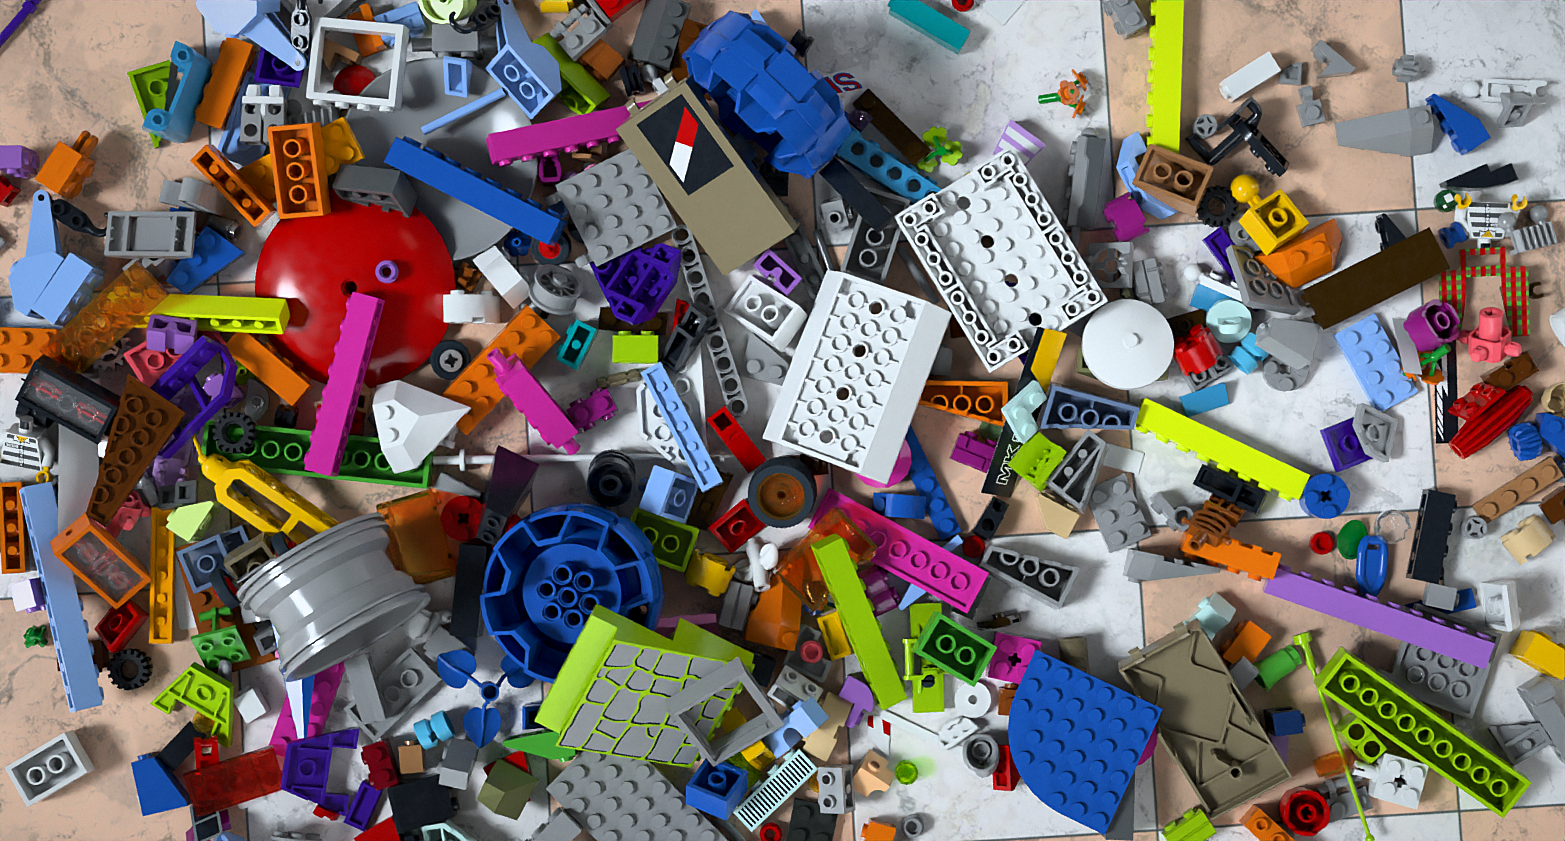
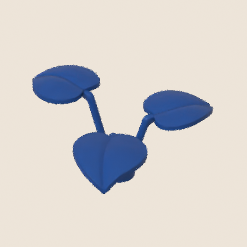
M465 650L441 653L437 657V668L442 680L452 688L461 689L467 684L469 679L479 687V694L485 700L482 709L473 707L467 711L463 718L465 733L481 749L494 739L501 726L499 711L495 708L486 709V707L490 704V701L498 698L499 687H501L503 680L507 677V681L512 687L525 688L535 678L524 673V668L506 655L500 664L505 674L500 677L498 682L484 681L481 683L471 676L476 670V661L472 654Z

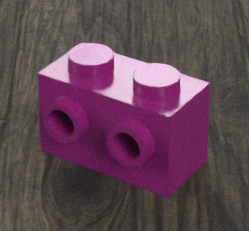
M600 387L589 393L590 398L584 401L579 398L569 404L571 408L566 411L578 431L583 430V432H586L596 426L595 422L601 419L607 421L616 416L614 412L619 409L608 389L602 390Z

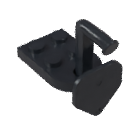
M1252 96L1239 105L1217 126L1216 130L1220 131L1229 124L1234 131L1210 152L1199 141L1197 133L1185 138L1193 150L1208 165L1217 164L1244 139L1251 146L1249 148L1251 153L1256 158L1261 157L1266 162L1265 167L1272 175L1282 176L1290 164L1257 128L1262 117V109ZM1246 106L1253 113L1248 119L1241 118L1239 115Z

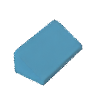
M1198 283L1189 306L1208 312L1218 300L1232 297Z
M1224 382L1179 397L1187 418L1229 404Z

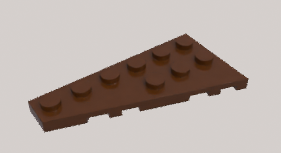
M130 374L127 375V383L121 395L120 406L117 416L114 418L105 448L104 459L98 471V479L93 488L86 515L104 527H108L187 414L184 410Z

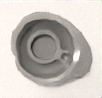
M976 733L970 736L963 745L962 755L964 763L981 778L989 777L994 773L1000 758V749L995 738L986 733Z

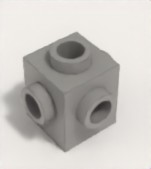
M841 196L824 200L820 204L822 212H820L821 222L823 225H826L827 231L834 229L835 232L848 229L847 226L853 221L854 211Z

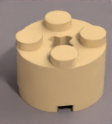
M1532 514L1517 524L1520 527L1519 529L1510 530L1500 537L1502 545L1517 563L1522 565L1527 562L1526 558L1529 555L1534 557L1550 545L1553 539L1556 538V535L1539 515Z

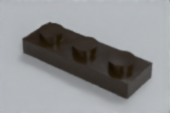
M600 307L598 330L632 331V333L641 334V331H653L654 335L666 336L668 313L657 312L653 319L632 325L616 318L611 308Z

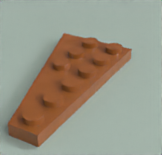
M199 541L186 544L180 547H176L175 551L177 552L182 549H185L189 546L199 543ZM177 555L198 634L212 631V619L200 622L198 613L209 611L212 607L221 608L226 605L217 598L213 587L196 594L193 593ZM240 604L232 608V615L220 617L221 629L234 625L237 626L251 655V659L232 663V672L278 659L275 658V653L273 652L261 656L253 638L257 628L253 623L243 624ZM219 667L209 670L217 674Z

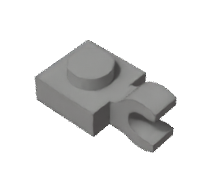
M1308 85L1298 89L1302 104L1296 106L1302 128L1326 121L1320 99L1313 101L1311 86Z

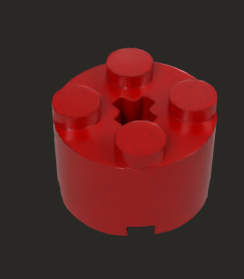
M1202 324L1192 327L1190 333L1184 337L1177 336L1174 338L1172 357L1185 376H1189L1188 372L1193 371L1196 375L1209 369L1218 362L1216 357L1219 354L1221 357L1223 355V350L1211 330L1207 327L1203 328Z
M458 496L448 501L440 516L441 525L445 533L457 541L477 539L482 501L470 496ZM462 514H469V523L461 522Z
M1306 787L1292 788L1285 791L1279 802L1278 812L1282 823L1298 835L1314 836L1325 828L1329 822L1330 808L1327 802L1319 793ZM1304 808H1307V809H1308L1307 813L1304 812L1303 815L1300 814L1301 810H1304Z

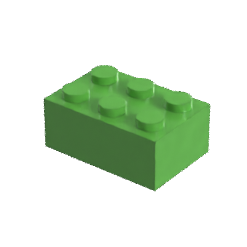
M933 611L911 651L964 683L975 687L997 647L943 614Z

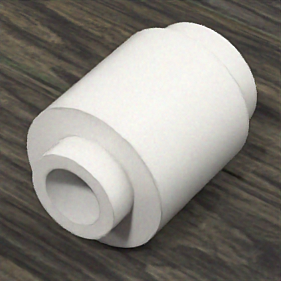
M426 607L422 609L417 615L402 625V628L405 629L403 633L412 639H416V637L421 638L432 620L431 615L433 612Z

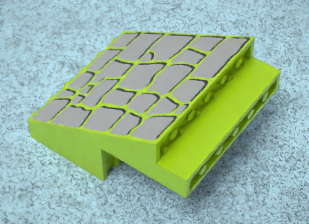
M596 603L543 700L534 721L559 733L555 744L557 747L691 768L695 761L699 762L702 758L698 752L699 748H693L688 740V734L683 735L677 725L678 722L672 721L667 713V710L670 708L666 699L737 657L741 659L752 674L755 664L752 663L754 654L682 618H679L675 632H671L668 639ZM740 680L685 711L709 743H711L715 734L713 730L715 727L719 728L725 716L723 713L725 710L729 711L735 700L733 696L735 693L740 694L744 686Z

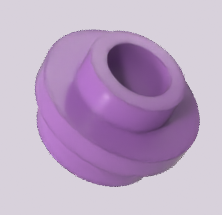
M385 260L377 265L375 274L379 281L392 283L397 279L399 270L394 262ZM390 268L391 275L384 276V269Z

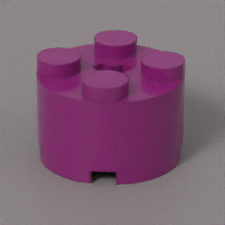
M1130 192L1104 204L1105 209L1102 211L1107 223L1112 221L1115 227L1112 232L1117 242H1131L1150 232L1149 227L1145 229L1143 227L1146 220L1135 199L1129 200Z
M1433 299L1412 310L1407 320L1404 321V329L1408 332L1419 351H1433L1458 337L1460 331L1457 332V325L1460 324V320L1455 309L1447 302L1442 303L1439 302L1440 299Z

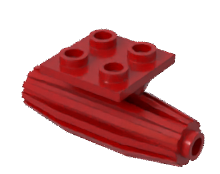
M1483 382L1473 385L1470 388V392L1454 401L1453 406L1447 410L1449 414L1466 420L1465 424L1449 441L1451 450L1459 458L1466 459L1488 446L1512 426L1533 402L1532 391L1525 385H1516L1507 391Z

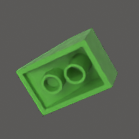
M551 729L508 736L503 741V746L552 760L559 759V762L573 760V757L580 751L555 746L559 733Z

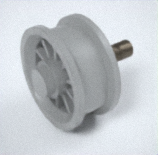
M554 264L540 266L536 270L535 280L528 289L532 302L542 309L539 314L540 317L547 319L550 313L556 315L571 313L576 306V299L583 291L581 280L575 273L565 267Z

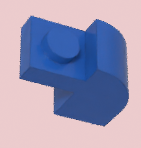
M874 492L872 511L882 516L924 519L926 497Z

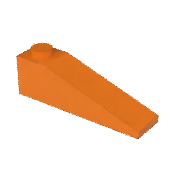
M787 555L781 557L770 577L771 587L761 593L759 603L748 616L744 640L795 651L800 630L805 559Z

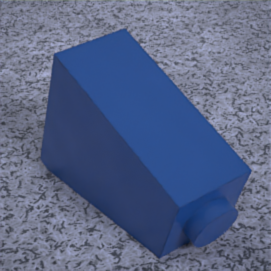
M151 753L137 756L138 760L131 763L143 816L185 807L193 803L192 797L170 768L156 756L152 757Z

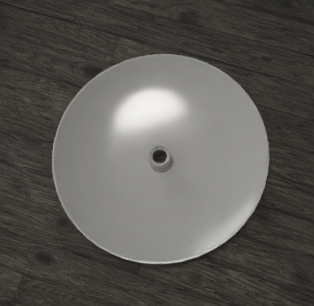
M423 58L406 62L401 110L393 109V113L380 112L379 108L371 107V111L358 110L357 106L351 105L346 115V119L366 157L354 163L360 166H377L384 169L395 168L385 163L384 160L395 138L403 139L406 136L422 143L420 146L422 149L425 146L442 153L443 158L446 156L460 162L462 169L468 167L481 173V179L483 180L487 177L503 184L501 187L503 190L507 187L523 194L521 199L526 201L527 198L531 199L535 187L538 156H535V160L522 163L521 160L513 161L512 165L500 167L499 164L492 166L486 143L487 136L491 133L531 125L529 117L506 91V96L427 135L423 134L422 126L501 88L489 72L473 65L468 97L445 94L443 58ZM392 69L375 78L358 96L389 99ZM403 172L418 194L414 206L438 230L448 248L452 261L465 259L490 248L513 228Z

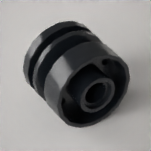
M605 450L597 454L590 463L586 484L592 499L600 505L607 507L620 506L628 501L633 494L636 470L634 462L627 454L619 450Z

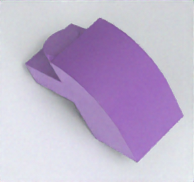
M848 674L838 695L853 703L844 724L853 729L855 724H860L864 713L861 712L862 709L872 712L874 701L869 687L860 679Z

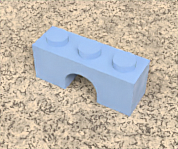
M812 696L805 702L803 699L796 702L791 707L793 709L792 712L789 709L783 712L780 716L784 726L762 738L776 758L787 752L802 739L798 732L805 738L829 718Z

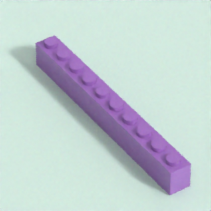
M1281 563L1278 564L1274 580L1266 579L1262 590L1264 593L1485 670L1495 645L1494 642L1489 640L1490 636L1478 631L1476 635L1468 633V628L1454 624L1451 627L1445 625V620L1432 616L1431 619L1422 617L1423 613L1410 608L1408 612L1400 609L1401 605L1391 601H1388L1387 604L1378 601L1379 597L1368 593L1365 594V597L1356 594V589L1344 586L1343 589L1335 587V582L1325 578H1322L1321 581L1312 579V574L1301 570L1299 574L1290 571L1291 567Z

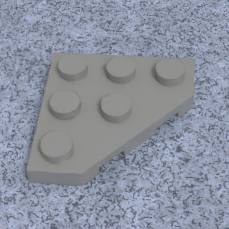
M1230 245L1225 249L1244 306L1296 315L1301 311L1294 291L1288 285L1284 288L1276 280L1277 276L1265 264L1261 266L1253 258L1254 253L1249 248Z

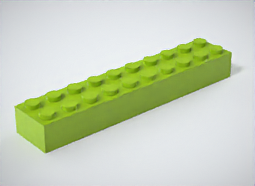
M1342 646L1339 647L1313 681L1320 691L1502 818L1507 815L1531 785V781L1521 771Z

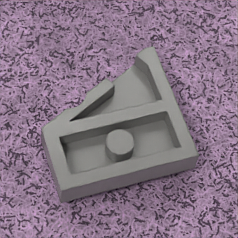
M750 333L740 376L782 386L789 364L758 337Z

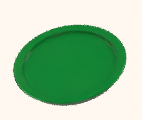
M1359 520L1347 522L1340 529L1337 536L1338 550L1342 557L1348 560L1357 558L1359 542L1364 536L1368 535L1366 526Z

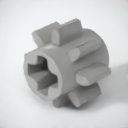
M1403 54V56H1400V59L1394 60L1392 75L1398 76L1397 82L1408 83L1409 81L1411 82V78H1417L1419 62L1413 61L1414 55Z

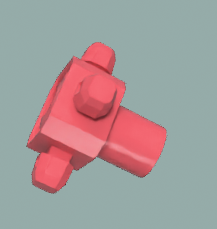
M1486 307L1481 309L1479 312V325L1473 331L1461 330L1458 335V341L1469 345L1468 354L1471 360L1475 362L1498 363L1507 355L1517 357L1522 352V346L1511 341L1512 332L1507 326L1503 325V311L1499 308Z
M133 490L108 527L101 526L117 539L122 529L132 530L139 517L151 516V506L143 503L139 493Z

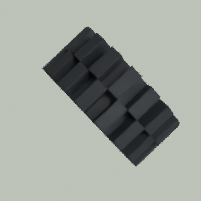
M1216 185L1206 189L1196 212L1198 213L1197 218L1202 220L1204 225L1208 224L1212 228L1221 227L1234 219L1233 217L1238 212L1236 211L1238 203H1236L1237 199L1232 197V191L1227 190L1228 187ZM1213 198H1219L1224 202L1225 209L1220 215H1214L1208 209V203Z
M239 412L225 413L226 415L220 416V420L215 422L216 428L212 432L215 433L213 439L217 441L216 445L218 447H221L225 452L238 454L246 452L248 448L254 446L253 442L257 441L256 433H258V429L255 428L256 423L251 420L250 416ZM233 424H239L244 431L242 439L237 442L231 441L227 436V430Z
M130 648L121 650L119 653H115L113 655L114 658L108 662L110 663V666L107 667V671H110L108 678H112L113 681L111 683L118 685L117 688L133 690L142 687L144 683L150 680L149 676H152L150 669L153 668V664L149 663L150 657H146V653L144 651L140 652V649ZM128 660L135 662L138 666V673L133 678L126 677L122 672V666Z

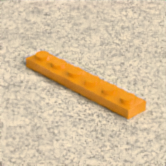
M151 507L150 577L152 580L150 581L149 644L174 643L176 533L166 528L169 522L167 518L174 509L162 511L158 507Z

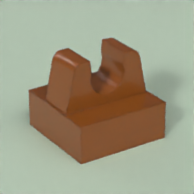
M463 261L455 274V283L473 293L483 273Z

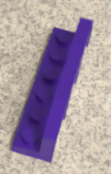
M202 335L150 387L170 401L189 383L202 408V411L183 430L180 425L173 433L175 438L160 451L155 459H170L231 399L238 366L227 346ZM219 352L226 364L220 393L209 402L195 375Z

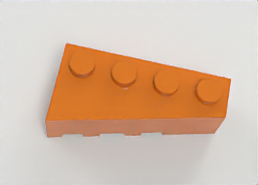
M927 380L918 405L1003 428L1006 418L1001 408L1008 403V382Z
M1188 528L1183 532L1178 548L1179 551L1184 552L1183 557L1192 560L1200 557L1205 559L1204 563L1207 565L1218 567V564L1227 566L1226 571L1238 575L1240 571L1248 573L1247 578L1261 581V578L1274 580L1281 553L1266 551L1262 547L1245 544L1240 540L1230 537L1228 538L1231 539L1232 543L1229 546L1225 545L1224 542L1218 547L1205 543L1199 551H1194L1188 544L1193 536L1187 533Z

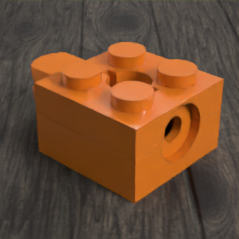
M84 130L72 147L59 141L35 180L55 193L71 200L73 197L78 196L82 190V183L94 172L96 162L90 159L89 156L99 141L98 137L95 135L91 136L90 132Z

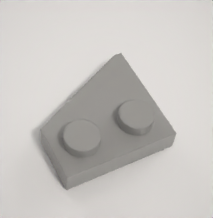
M1540 723L1491 726L1487 728L1512 766L1517 765L1553 743Z

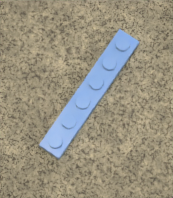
M659 362L640 372L701 491L704 493L723 483L663 364Z

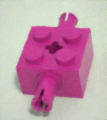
M994 631L992 644L997 649L987 664L985 675L989 678L1020 684L1035 650L1040 651L1041 641ZM1016 653L1019 659L1012 664L1008 657Z

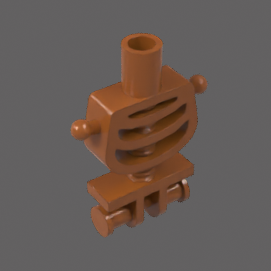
M1212 494L1209 500L1206 499L1204 502L1203 510H1197L1191 520L1187 517L1181 519L1183 524H1189L1187 533L1193 536L1188 542L1189 547L1194 551H1199L1205 543L1213 547H1218L1223 542L1227 546L1231 545L1232 541L1228 538L1230 527L1236 528L1238 521L1245 514V509L1241 510L1235 507L1236 504L1234 503L1227 505V500L1219 499Z

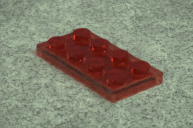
M273 745L183 773V778L197 817L282 790L280 788L282 771Z

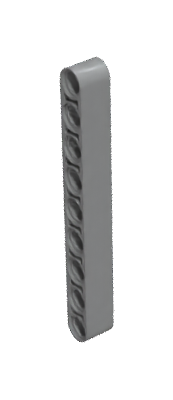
M679 224L677 228L672 230V239L675 248L682 252L680 263L693 303L697 302V297L700 294H707L710 300L706 306L716 313V324L709 327L704 337L727 408L731 415L742 417L748 411V403L696 243L689 228L684 224ZM678 231H687L689 234L688 238L685 241L677 240L676 234ZM687 251L695 253L696 256L694 261L690 263L683 260V255ZM696 272L700 273L703 277L702 281L698 284H693L690 281V276ZM716 336L721 337L724 341L722 347L717 349L711 346V340ZM721 358L730 360L731 364L728 369L721 370L718 367V361ZM729 379H734L738 384L736 390L727 391L724 386L725 382ZM737 400L742 401L745 406L744 410L740 413H735L731 407L733 402Z

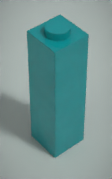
M890 0L887 5L890 7L889 15L957 55L970 35V30L919 0Z

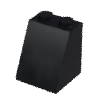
M436 773L404 780L388 787L387 793L397 834L455 817L458 814L457 810H460L457 796H453L452 788L454 787L439 784L440 774Z

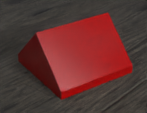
M743 499L708 528L732 554L766 525L754 515L747 501Z
M129 599L117 610L112 606L94 630L109 651L113 653L123 650L149 618V613Z

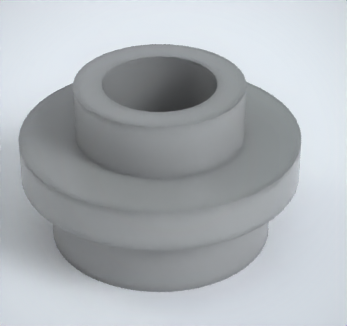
M908 815L902 820L901 829L905 836L916 838L922 834L924 824L920 817ZM909 823H916V828L910 830L908 828Z

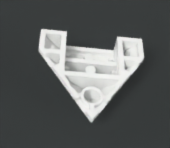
M400 380L377 385L372 406L381 450L394 474L417 469L423 463V459L431 451H434L457 425L456 423L459 419L469 412L471 407Z

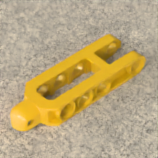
M210 454L202 464L203 474L215 483L214 488L217 501L269 537L283 531L298 546L307 540L305 535L294 528L299 520L319 534L339 524L333 517L248 459L230 462L219 454ZM241 479L292 515L286 522L282 523L269 514L270 511L267 509L263 510L250 501L251 498L248 496L244 497L231 488L232 485L230 484L233 480Z

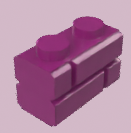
M965 431V434L959 433L949 459L987 474L997 443L986 439L985 443L977 440L978 435Z

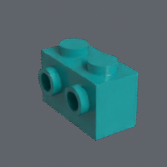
M576 319L575 323H571L566 331L568 337L565 343H561L555 355L558 356L556 360L579 371L599 331Z

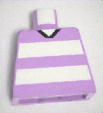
M1010 120L992 155L994 156L1012 145L1022 163L1026 166L1046 144L1016 122Z

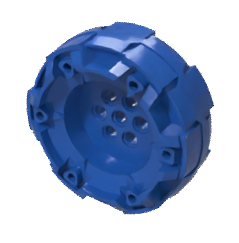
M728 11L724 16L709 23L699 33V37L682 54V58L687 64L689 76L693 74L703 95L707 93L718 105L719 120L734 135L739 131L745 140H754L769 153L764 158V161L779 171L800 174L802 177L810 179L826 162H829L835 156L844 140L852 132L849 115L844 110L843 101L818 70L815 69L809 73L808 69L797 58H793L796 48L764 22L752 20L751 16L747 13Z
M567 502L542 508L529 514L512 526L497 542L486 566L483 593L480 595V605L489 635H494L506 654L524 668V673L553 684L594 607L588 604V597L594 598L597 604L655 631L662 614L665 593L662 592L661 572L657 560L652 553L653 545L643 531L626 516L620 518L615 513L595 505ZM561 518L565 519L564 524H561ZM561 567H564L568 570V578H565L561 575ZM585 574L590 577V585L582 581V575ZM545 583H549L552 586V593H548L545 590ZM566 590L574 593V600L567 598ZM550 605L557 607L558 615H553L550 612ZM642 605L646 606L647 612L641 610ZM572 612H575L579 615L580 622H575L572 620Z

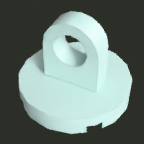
M1225 298L1218 300L1207 312V328L1211 330L1215 339L1220 342L1233 343L1240 341L1251 329L1252 318L1250 310L1237 299Z

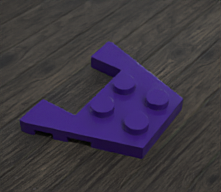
M359 727L287 742L280 788L307 801L319 804L321 807L333 810L342 816H346L349 794L326 792L332 748L357 749Z

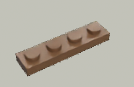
M1548 456L1471 506L1478 517L1488 524L1564 475L1552 457Z

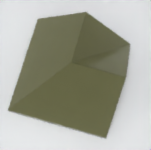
M498 758L486 778L477 800L495 814L518 820L539 779Z

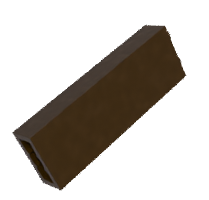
M1429 227L1303 289L1305 294L1301 298L1307 308L1312 307L1315 315L1311 316L1314 323L1320 325L1325 330L1450 269V266Z

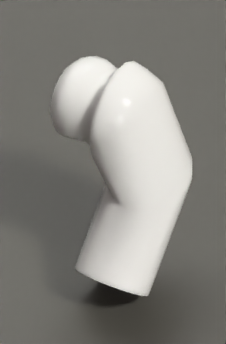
M442 609L433 612L431 615L432 620L426 632L433 635L439 625L450 624L452 610Z

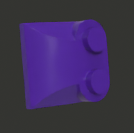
M261 46L254 82L300 88L304 70H294L287 63Z

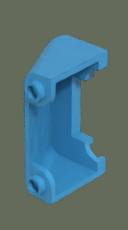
M175 41L170 57L172 62L178 66L177 72L182 73L183 76L169 112L159 108L152 109L146 115L142 130L180 144L187 141L196 121L195 110L204 98L203 89L212 77L211 68L213 63L191 47Z

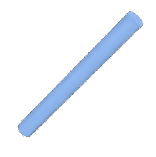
M501 87L422 126L421 130L424 135H427L506 96V93Z

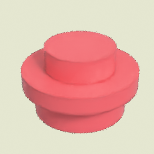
M809 640L801 646L800 654L805 662L816 663L821 659L823 649L817 641Z

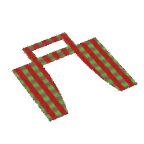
M1506 247L1459 249L1460 270H1446L1438 274L1439 302H1447L1455 309L1460 320V324L1457 325V332L1461 331L1464 317L1466 277L1501 275L1503 304L1508 326L1512 332L1511 335L1512 337L1530 336L1528 266L1507 267ZM1499 254L1500 265L1466 267V256Z

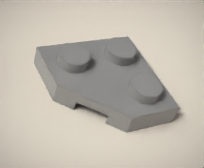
M1364 403L1357 404L1352 424L1366 455L1383 463L1389 462L1399 420Z

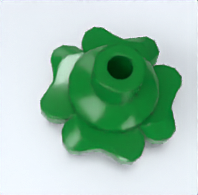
M42 624L39 627L33 625L26 630V633L23 635L26 648L37 644L42 648L47 645L48 640L44 638V633L47 630L45 625Z

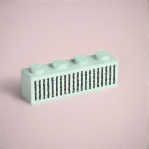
M800 747L796 750L791 748L783 756L785 760L779 766L774 764L766 772L769 776L763 781L757 780L750 787L752 792L746 797L743 796L733 810V813L751 832L818 770V766Z

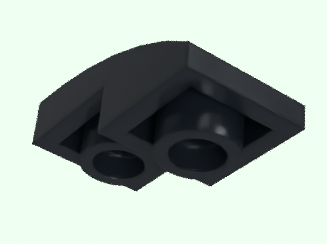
M189 721L156 757L174 771L195 749L194 737L205 739L207 735Z

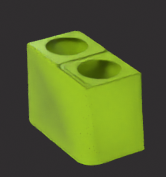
M1346 714L1334 725L1339 738L1357 758L1368 764L1374 762L1387 750L1385 745L1355 714ZM1353 724H1360L1364 728V736L1359 740H1354L1349 736L1348 730ZM1369 741L1377 742L1379 744L1378 748L1370 756H1367L1364 752L1365 744Z

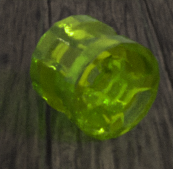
M903 760L896 765L895 776L900 783L909 785L916 781L918 769L913 762Z

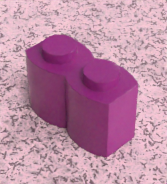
M560 151L557 152V155L544 158L543 155L538 156L540 161L539 176L543 186H555L561 182Z
M875 564L857 573L858 578H861L866 586L864 593L874 606V611L872 612L875 618L898 607L897 599L900 598L894 586L890 587L887 583L889 577L884 568L880 570L878 565Z

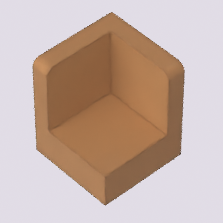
M608 141L601 142L600 146L588 149L587 146L578 147V151L572 152V158L584 162L600 163L606 160Z

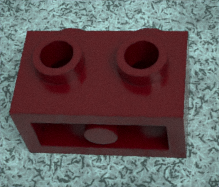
M388 737L362 747L361 758L364 765H368L370 771L368 779L371 786H375L376 791L402 781Z

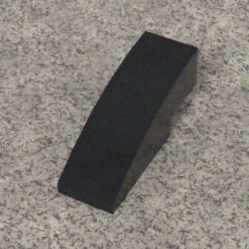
M1512 163L1490 171L1488 164H1484L1446 180L1439 185L1440 188L1454 191H1480L1506 185L1518 180Z
M700 301L690 304L682 322L675 326L659 362L675 374L678 373L703 339L716 313Z
M1202 464L1193 482V485L1221 499L1223 498L1229 503H1234L1237 507L1257 516L1267 497L1265 492Z

